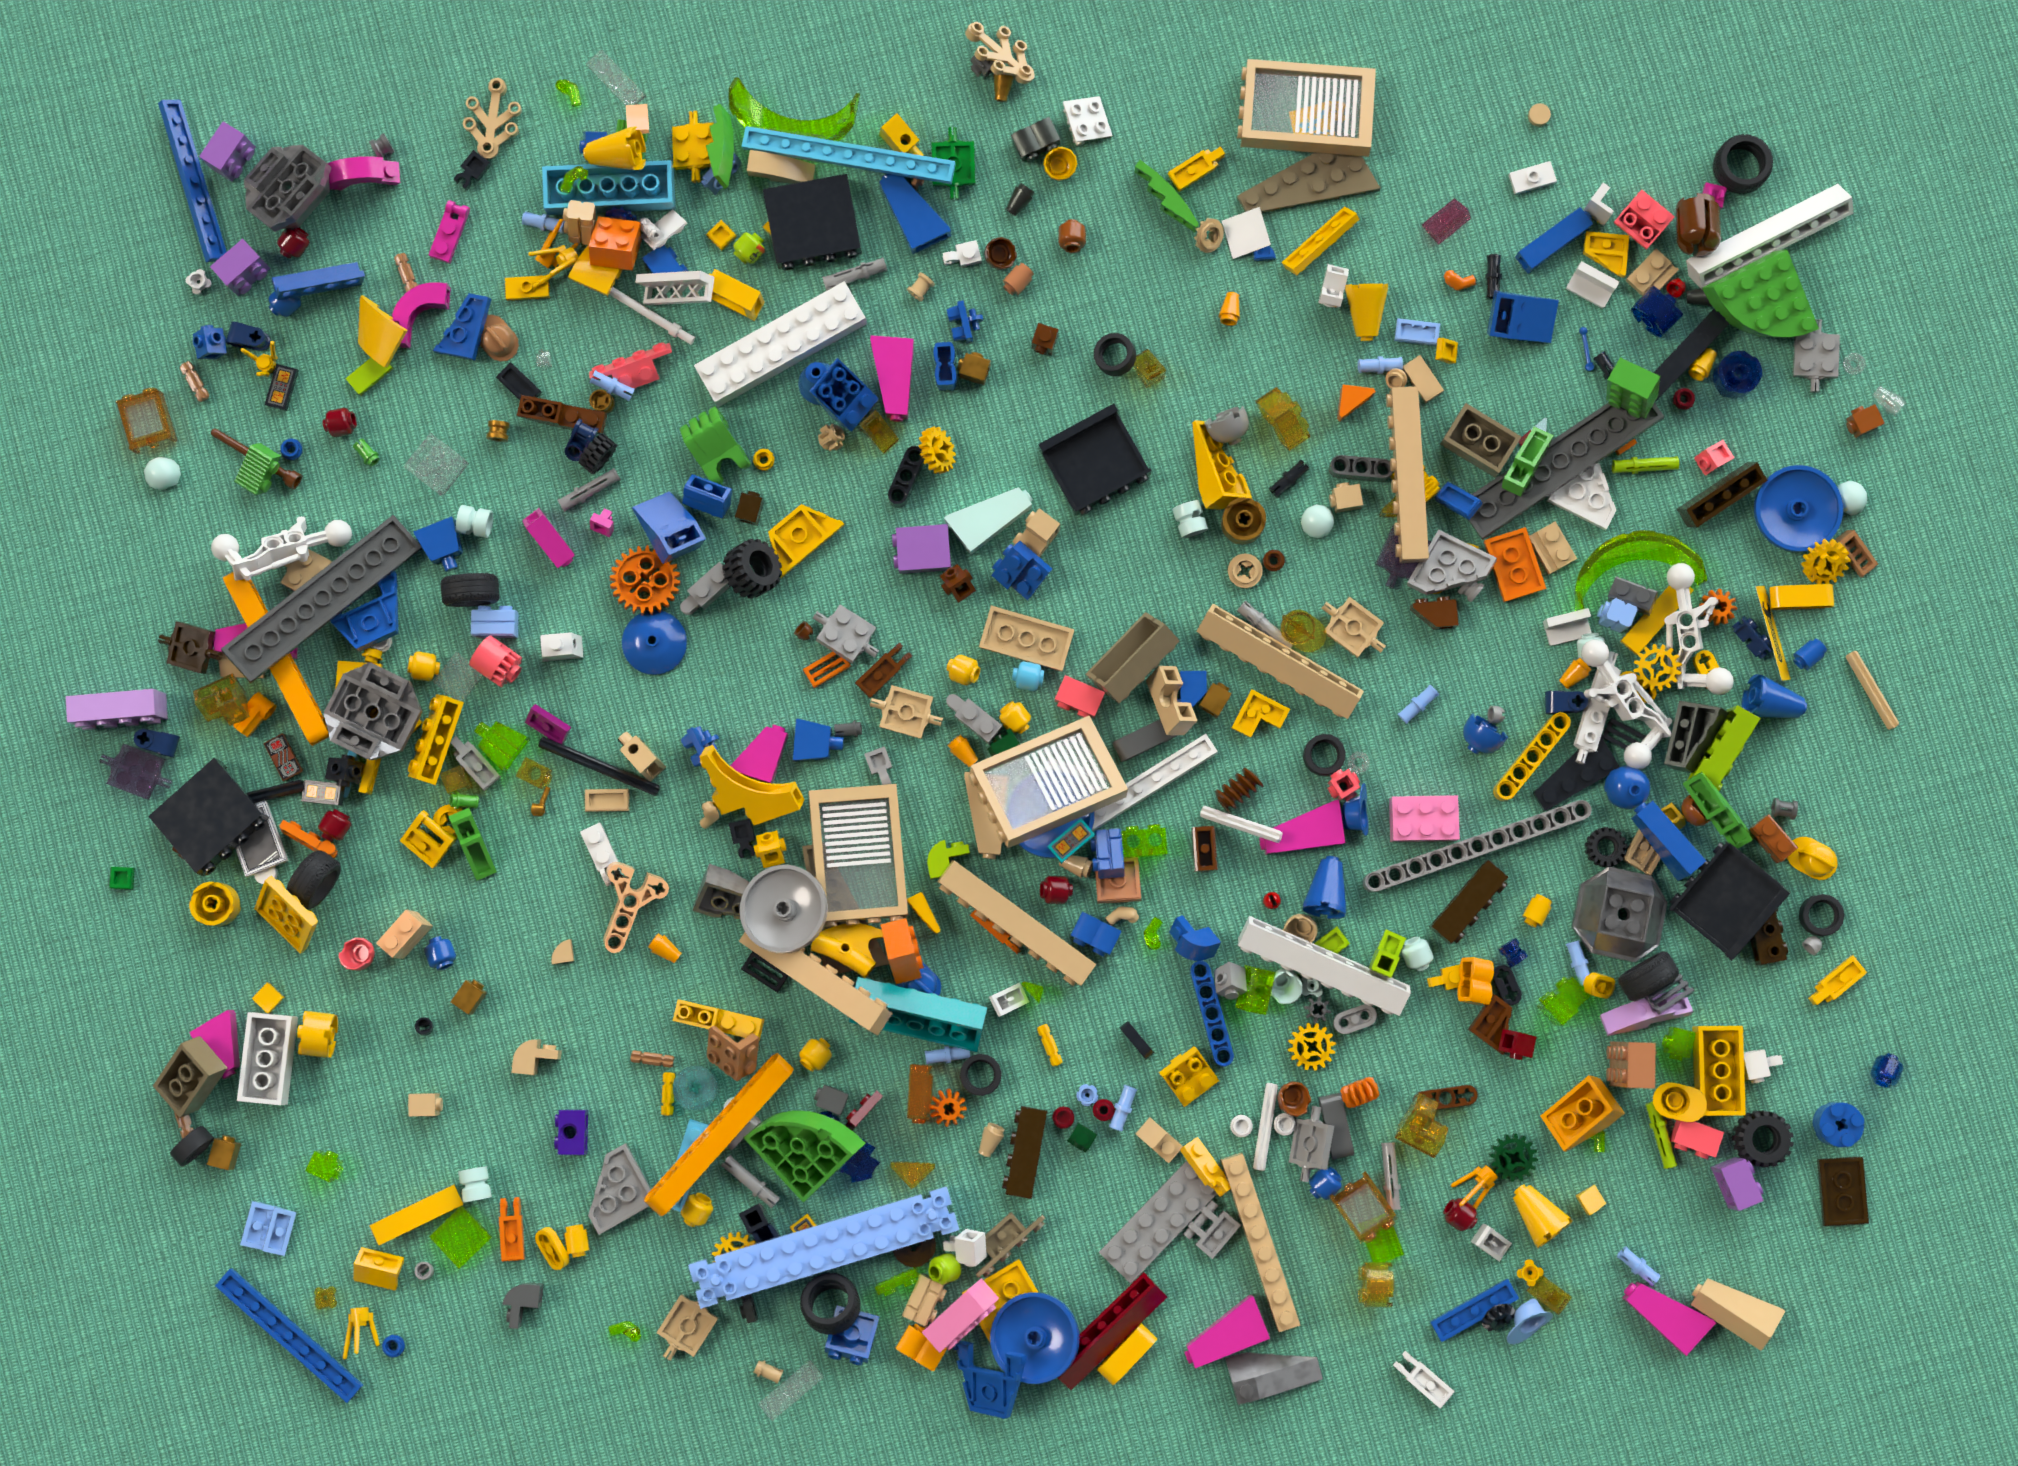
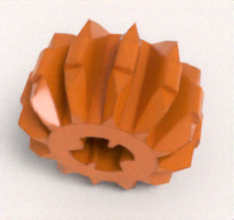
M1717 589L1716 593L1710 590L1708 591V596L1704 595L1701 598L1705 603L1710 597H1716L1718 599L1717 605L1722 607L1720 610H1715L1714 608L1712 615L1709 617V623L1713 620L1714 626H1718L1720 621L1725 625L1728 623V619L1735 617L1732 612L1736 611L1737 607L1731 604L1736 599H1728L1730 596L1729 591L1723 595L1722 589Z
M1372 1077L1354 1081L1343 1086L1340 1090L1343 1102H1345L1348 1108L1366 1104L1377 1099L1380 1095L1377 1083H1375Z
M948 1088L946 1095H944L939 1090L940 1098L937 1099L935 1096L931 1098L936 1104L929 1105L930 1109L935 1110L930 1116L932 1118L937 1117V1124H941L944 1120L945 1127H949L950 1120L954 1125H957L958 1122L955 1118L958 1116L960 1119H963L964 1116L960 1111L967 1110L966 1106L961 1105L965 1102V1099L963 1097L958 1098L960 1094L958 1091L952 1094L951 1089ZM951 1103L952 1110L950 1112L947 1110V1113H945L943 1106Z

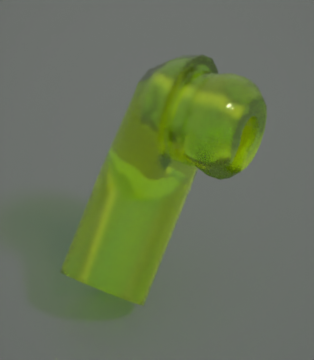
M566 79L556 81V89L570 97L573 107L582 105L579 89L575 83Z
M576 166L566 172L560 190L570 193L574 181L577 179L585 180L588 176V170L583 169V166Z
M1155 916L1143 933L1145 943L1151 950H1157L1161 946L1157 931L1163 922Z
M1602 1130L1591 1137L1594 1140V1152H1605V1131Z
M623 1321L609 1326L611 1337L623 1333L632 1342H637L641 1339L639 1327L630 1321Z

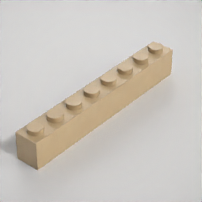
M1418 386L1393 387L1389 394L1386 395V406L1390 407L1391 416L1387 417L1388 429H1392V437H1389V450H1393V458H1390V470L1394 471L1395 480L1391 481L1392 493H1396V501H1393V514H1397V523H1394V534L1398 536L1399 544L1395 545L1396 557L1400 558V563L1426 562L1429 559Z
M1212 604L1196 631L1205 640H1212L1221 649L1227 652L1231 651L1240 660L1247 663L1250 662L1259 671L1274 676L1278 682L1293 687L1297 693L1312 698L1316 704L1331 709L1339 717L1348 719L1364 692L1362 689L1215 604Z
M956 861L950 863L937 881L941 885L939 887L941 891L949 896L953 893L959 898L957 902L966 909L969 906L975 909V915L984 922L987 919L994 923L992 928L1003 935L1006 932L1012 936L1011 942L1020 948L1022 945L1027 947L1030 956L1036 960L1042 958L1047 962L1045 966L1054 973L1059 971L1064 974L1063 979L1070 985L1074 986L1077 984L1081 986L1096 966L1093 961Z
M744 932L739 940L740 943L877 1036L892 1015V1012L886 1009L888 1004L879 998H876L874 1001L870 998L871 993L861 986L859 989L853 987L854 981L845 975L840 978L836 975L838 970L828 964L826 967L822 966L820 958L812 953L809 956L804 953L805 948L784 954L770 952L755 944L746 932Z
M1238 1153L1220 1159L1226 1179L1231 1187L1230 1191L1276 1328L1279 1332L1300 1326L1243 1153Z

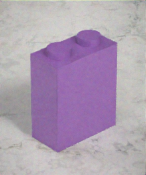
M948 524L896 528V534H892L893 547H897L898 554L894 555V568L899 569V574L946 571L951 568Z

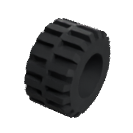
M749 539L728 551L726 557H724L723 562L725 564L722 566V569L725 571L724 578L728 580L727 584L729 587L732 586L734 588L733 591L736 594L739 592L741 597L747 596L748 599L757 598L776 587V584L780 582L781 579L779 577L782 576V571L780 570L782 564L778 561L779 556L774 553L773 547H769L765 541L762 543L760 539Z
M1752 1111V1113H1747L1743 1119L1740 1118L1737 1121L1739 1123L1738 1126L1733 1128V1131H1736L1735 1136L1732 1135V1140L1735 1141V1145H1733L1734 1150H1738L1739 1153L1737 1155L1740 1158L1746 1159V1161H1750L1752 1165L1760 1167L1777 1166L1779 1162L1783 1163L1786 1160L1784 1158L1786 1155L1789 1156L1791 1154L1789 1148L1794 1145V1142H1791V1138H1794V1135L1789 1131L1790 1125L1784 1122L1785 1119L1783 1117L1777 1116L1778 1114L1773 1112ZM1760 1126H1767L1773 1134V1143L1765 1152L1756 1150L1752 1142L1753 1133Z

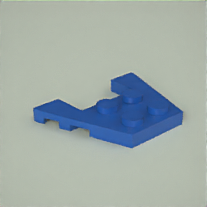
M395 571L378 583L382 596L344 614L341 612L330 621L358 652L399 634L397 574Z
M960 1340L953 1346V1350H957L959 1357L957 1365L958 1369L962 1370L965 1382L962 1383L970 1411L1003 1419L1011 1417L1027 1355L1011 1351L1005 1353V1373L974 1366L973 1343Z

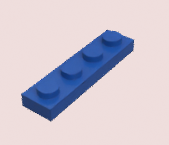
M1506 1278L1431 1320L1430 1323L1440 1341L1443 1342L1481 1321L1486 1312L1492 1307L1499 1304H1511L1518 1300L1519 1297L1510 1281Z

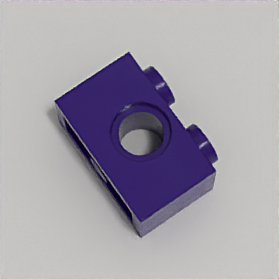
M561 1109L559 1114L555 1115V1127H558V1136H555L554 1149L558 1150V1155L588 1154L589 1110ZM568 1126H573L576 1129L574 1138H569L566 1135Z

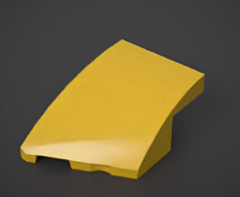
M587 246L575 262L568 278L608 296L623 269L590 265L589 247Z
M361 295L358 344L373 360L384 368L388 367L408 330L394 322L393 318L380 310L377 304Z

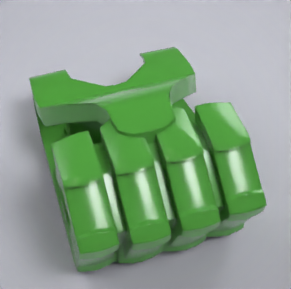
M715 406L708 410L709 415L704 411L698 415L699 421L694 417L688 421L690 426L687 424L683 425L679 430L685 445L708 479L722 484L723 477L720 473V468L724 459H733L742 469L749 468L751 463L743 448L729 432L728 422Z

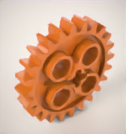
M649 545L646 546L645 551H642L640 546H637V552L635 553L630 548L629 556L624 553L621 554L623 561L615 560V564L618 567L611 568L615 575H610V580L614 581V583L610 584V589H617L613 592V597L620 596L618 604L625 602V610L631 606L633 607V614L639 609L642 616L645 610H648L650 615H653V609L656 608L660 613L661 605L666 608L669 607L667 600L675 601L672 593H679V589L674 586L680 585V580L676 579L680 577V572H673L677 569V564L670 565L672 560L662 564L655 549L653 552L649 550ZM643 562H649L652 567L645 570L640 565ZM660 568V571L653 574L654 570ZM631 575L636 580L632 583H627L624 581V578ZM641 578H649V583L645 581L641 583ZM657 578H664L666 583L660 586L654 581ZM637 587L636 591H634L633 593L630 592V590ZM646 591L650 596L647 599H641L638 594Z

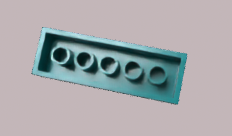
M858 977L855 988L859 989L861 986L871 993V999L875 1001L876 998H879L888 1004L886 1009L892 1012L882 1030L969 1051H978L987 1007L977 1003L963 1002L956 998L941 997L934 993L920 992L913 988L895 986L892 983H882L870 978ZM849 1017V1022H850V1023L858 1024L857 1022H855L853 1019H851V1018Z

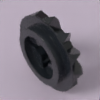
M1499 1304L1492 1307L1482 1319L1483 1327L1488 1331H1497L1501 1327L1504 1328L1514 1318L1515 1309L1511 1304Z

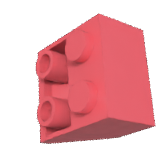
M1641 189L1613 223L1647 250L1675 216Z

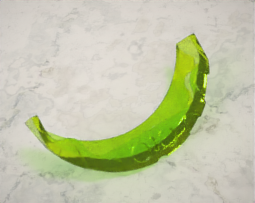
M735 77L729 86V109L732 115H735L745 128L748 126L839 142L848 134L856 121L860 93H855L853 99L843 109L833 115L815 120H798L779 115L760 104L747 91L740 78Z
M1650 530L1632 531L1630 534L1623 533L1600 545L1583 564L1575 584V611L1584 609L1583 599L1591 585L1603 573L1619 564L1634 560H1655L1672 566L1677 563H1685L1693 569L1695 583L1702 585L1708 581L1703 560L1687 545L1671 535L1668 536Z

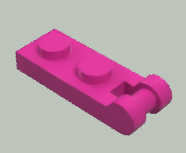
M448 200L443 218L428 254L431 258L448 264L451 263L467 221L470 207L465 205L461 207L456 205V202ZM453 213L459 215L458 220L452 219Z

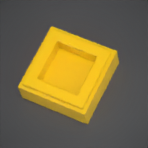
M722 220L706 234L721 251L737 237Z
M1438 338L1435 359L1448 364H1456L1458 342L1446 338Z
M267 982L252 999L269 1014L285 997Z

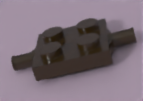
M175 622L171 637L162 634L159 638L164 640L158 639L160 644L168 645L167 664L200 674H206L210 658L220 661L222 659L220 656H223L222 652L212 650L215 631L184 622Z

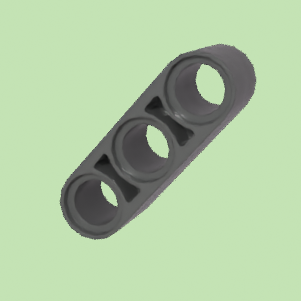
M1346 455L1334 457L1328 468L1330 475L1334 478L1384 482L1393 473L1390 470V461L1387 459ZM1334 463H1342L1345 470L1337 471L1334 468ZM1357 464L1364 465L1366 472H1357L1355 466ZM1377 467H1386L1388 470V474H1379L1377 471Z
M1161 719L1112 742L1122 763L1178 735H1166Z
M1341 1093L1318 1097L1319 1106L1322 1107L1323 1123L1334 1126L1330 1148L1332 1160L1354 1156Z

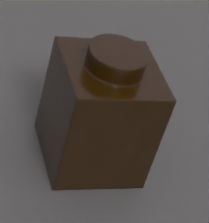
M748 491L747 494L741 493L735 514L737 521L758 526L764 505V500L760 497L759 493Z

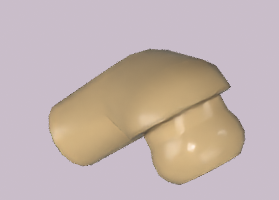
M1120 906L1105 917V919L1113 926L1120 919L1135 923L1138 921L1139 915L1137 910L1132 907Z

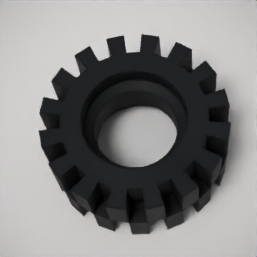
M603 433L599 434L597 438L595 437L588 444L589 446L583 450L584 452L581 453L578 463L591 474L600 471V468L604 467V464L609 461V458L616 451L617 444Z
M1608 827L1593 831L1587 837V842L1585 843V853L1588 854L1589 861L1592 860L1594 865H1599L1600 867H1610L1621 862L1624 859L1623 856L1627 853L1625 851L1627 848V844H1625L1626 839L1621 836L1622 833L1616 831L1615 828ZM1602 839H1609L1614 845V850L1609 856L1602 855L1598 850V843Z

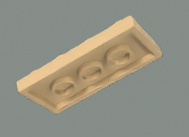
M991 606L979 648L1062 672L1075 629Z

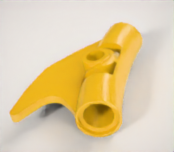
M845 923L821 931L812 942L810 951L832 958L849 967L863 978H866L876 965L869 951L868 943L872 939L883 938V933L881 929L861 923L846 925Z

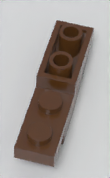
M521 395L516 415L524 419L568 430H573L580 418L584 424L592 428H598L597 434L604 432L607 419L606 412L565 405L562 402Z

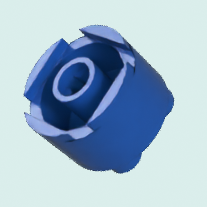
M1827 1103L1819 1107L1813 1116L1812 1123L1816 1136L1821 1142L1830 1146L1850 1147L1861 1138L1864 1131L1863 1115L1848 1103ZM1836 1121H1839L1841 1124L1840 1128L1835 1124Z

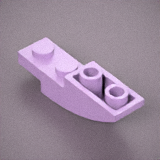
M1665 993L1659 994L1658 996L1654 997L1653 1000H1656ZM1681 993L1674 994L1659 1003V1008ZM1643 998L1600 1015V1019L1607 1036L1648 1028L1651 1023L1689 1016L1693 1010L1688 998H1685L1658 1015L1647 1000Z

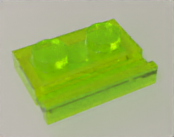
M1388 1212L1357 1223L1374 1266L1404 1255Z
M910 1268L876 1284L877 1294L883 1293L886 1297L897 1291L895 1287L902 1284L908 1287L916 1283V1278L920 1275L918 1268Z

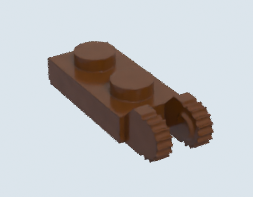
M898 643L889 653H885L855 682L869 699L901 670V667L912 658V654L909 652L898 663L892 659L902 650L903 645L901 643Z

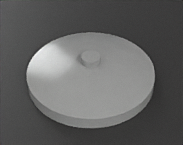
M777 865L757 874L747 885L740 902V919L748 937L761 948L782 954L801 950L812 943L822 931L828 912L827 897L820 882L806 870L793 865Z

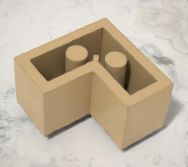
M1039 508L1036 513L1034 511L1030 513L1025 521L1027 522L1025 524L1026 530L1023 534L1019 532L1012 542L1014 545L1019 541L1023 542L1040 557L1059 533L1060 523Z

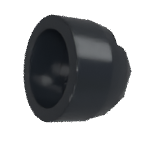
M422 1017L416 1021L415 1030L418 1034L427 1036L432 1033L434 1025L429 1018ZM429 1026H430L429 1029L420 1030V1027H429Z

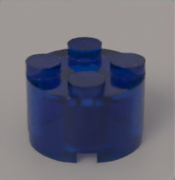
M1651 286L1631 308V313L1637 322L1643 321L1647 325L1645 329L1659 338L1665 335L1683 316V313L1674 305L1676 300L1670 294L1663 295L1655 286Z
M1746 351L1729 353L1714 368L1713 383L1721 396L1732 399L1748 395L1757 387L1761 380V364L1756 357H1753Z

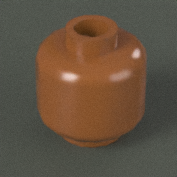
M1069 219L1061 224L1058 229L1059 246L1068 253L1079 252L1086 244L1085 226L1075 219Z

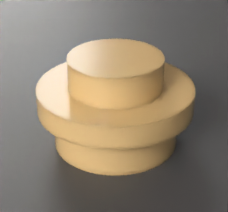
M1391 369L1386 375V384L1389 388L1404 387L1407 383V376L1400 369Z

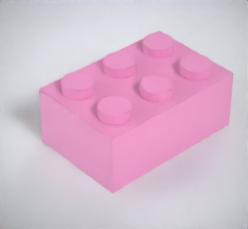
M1458 795L1389 798L1390 842L1457 841L1460 839Z
M981 1278L922 1333L939 1353L945 1348L950 1350L996 1308L994 1303L999 1298Z

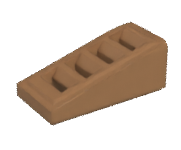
M1846 530L1835 539L1837 543L1840 542L1849 552L1847 556L1850 558V562L1848 564L1860 577H1864L1878 565L1855 530ZM1855 546L1856 549L1850 553L1849 550ZM1861 553L1862 556L1855 560V557ZM1867 559L1868 562L1863 567H1860V564Z

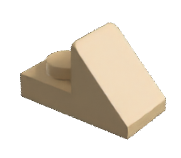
M1150 1117L1135 1133L1168 1163L1172 1161L1183 1147Z

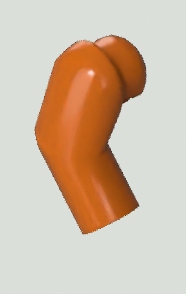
M1448 270L1444 274L1445 283L1455 290H1462L1476 285L1473 275L1462 278L1453 270Z

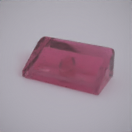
M1454 198L1425 221L1422 227L1437 244H1440L1468 222L1471 217L1468 209Z

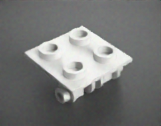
M1100 96L1062 102L1064 106L1063 112L1066 113L1067 124L1070 125L1069 130L1072 131L1074 138L1073 143H1076L1077 146L1083 145L1086 140L1112 137Z
M671 210L655 224L648 218H642L639 221L641 231L643 232L641 237L653 250L662 247L667 242V239L672 235L680 233L687 224L674 210Z

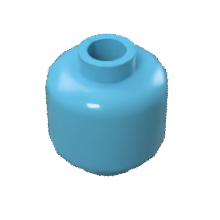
M1021 662L1018 668L1014 667L1012 680L1016 681L1018 689L1036 691L1038 687H1042L1044 670H1041L1039 664Z

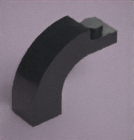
M758 1203L739 1213L748 1234H751L757 1243L781 1236L762 1204Z

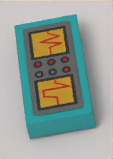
M1080 818L1049 844L1047 848L1062 864L1092 839L1095 834Z

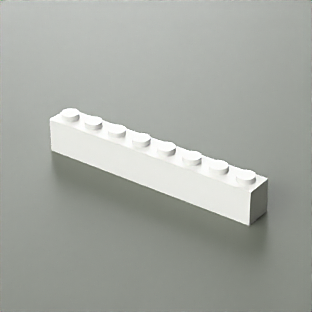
M1836 184L1721 242L1713 253L1702 257L1693 256L1687 259L1688 276L1702 289V287L1774 251L1782 250L1853 214L1852 197L1839 184Z
M1251 916L1248 917L1238 938V946L1244 952L1256 953L1267 962L1274 961L1279 963L1282 968L1288 971L1295 970L1306 979H1316L1327 988L1332 989L1334 987L1339 989L1344 995L1348 997L1355 996L1368 1006H1378L1389 1015L1394 1013L1400 1016L1411 994L1410 985L1394 978L1385 977L1369 970L1364 965Z

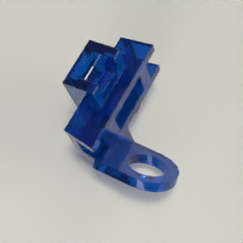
M864 1139L862 1140L866 1144L840 1170L841 1173L845 1172L851 1177V1183L873 1178V1171L880 1164V1161L871 1156L876 1147L870 1145Z

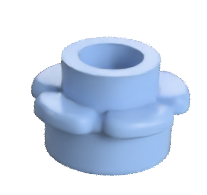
M1082 1085L1076 1094L1077 1100L1081 1101V1104L1084 1106L1094 1104L1098 1100L1097 1089L1093 1085Z

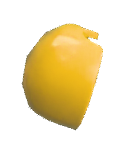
M1057 147L1051 150L1044 159L1045 172L1054 180L1068 179L1074 174L1077 167L1075 154L1070 149L1064 147Z

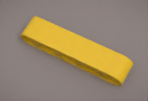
M1556 713L1547 720L1495 785L1493 794L1496 799L1507 801L1515 796L1569 729L1571 721L1567 714ZM1555 718L1562 719L1564 723L1562 729H1558L1554 725ZM1542 735H1547L1550 738L1548 746L1541 743L1540 738ZM1529 751L1536 754L1537 760L1535 763L1527 759ZM1515 768L1522 770L1523 777L1521 780L1514 777L1513 771ZM1501 785H1506L1509 788L1510 793L1508 796H1503L1500 793Z

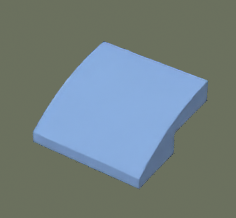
M252 1201L240 1245L285 1256L296 1212Z

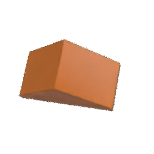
M1343 384L1340 390L1338 421H1342L1372 398L1376 392L1374 388Z

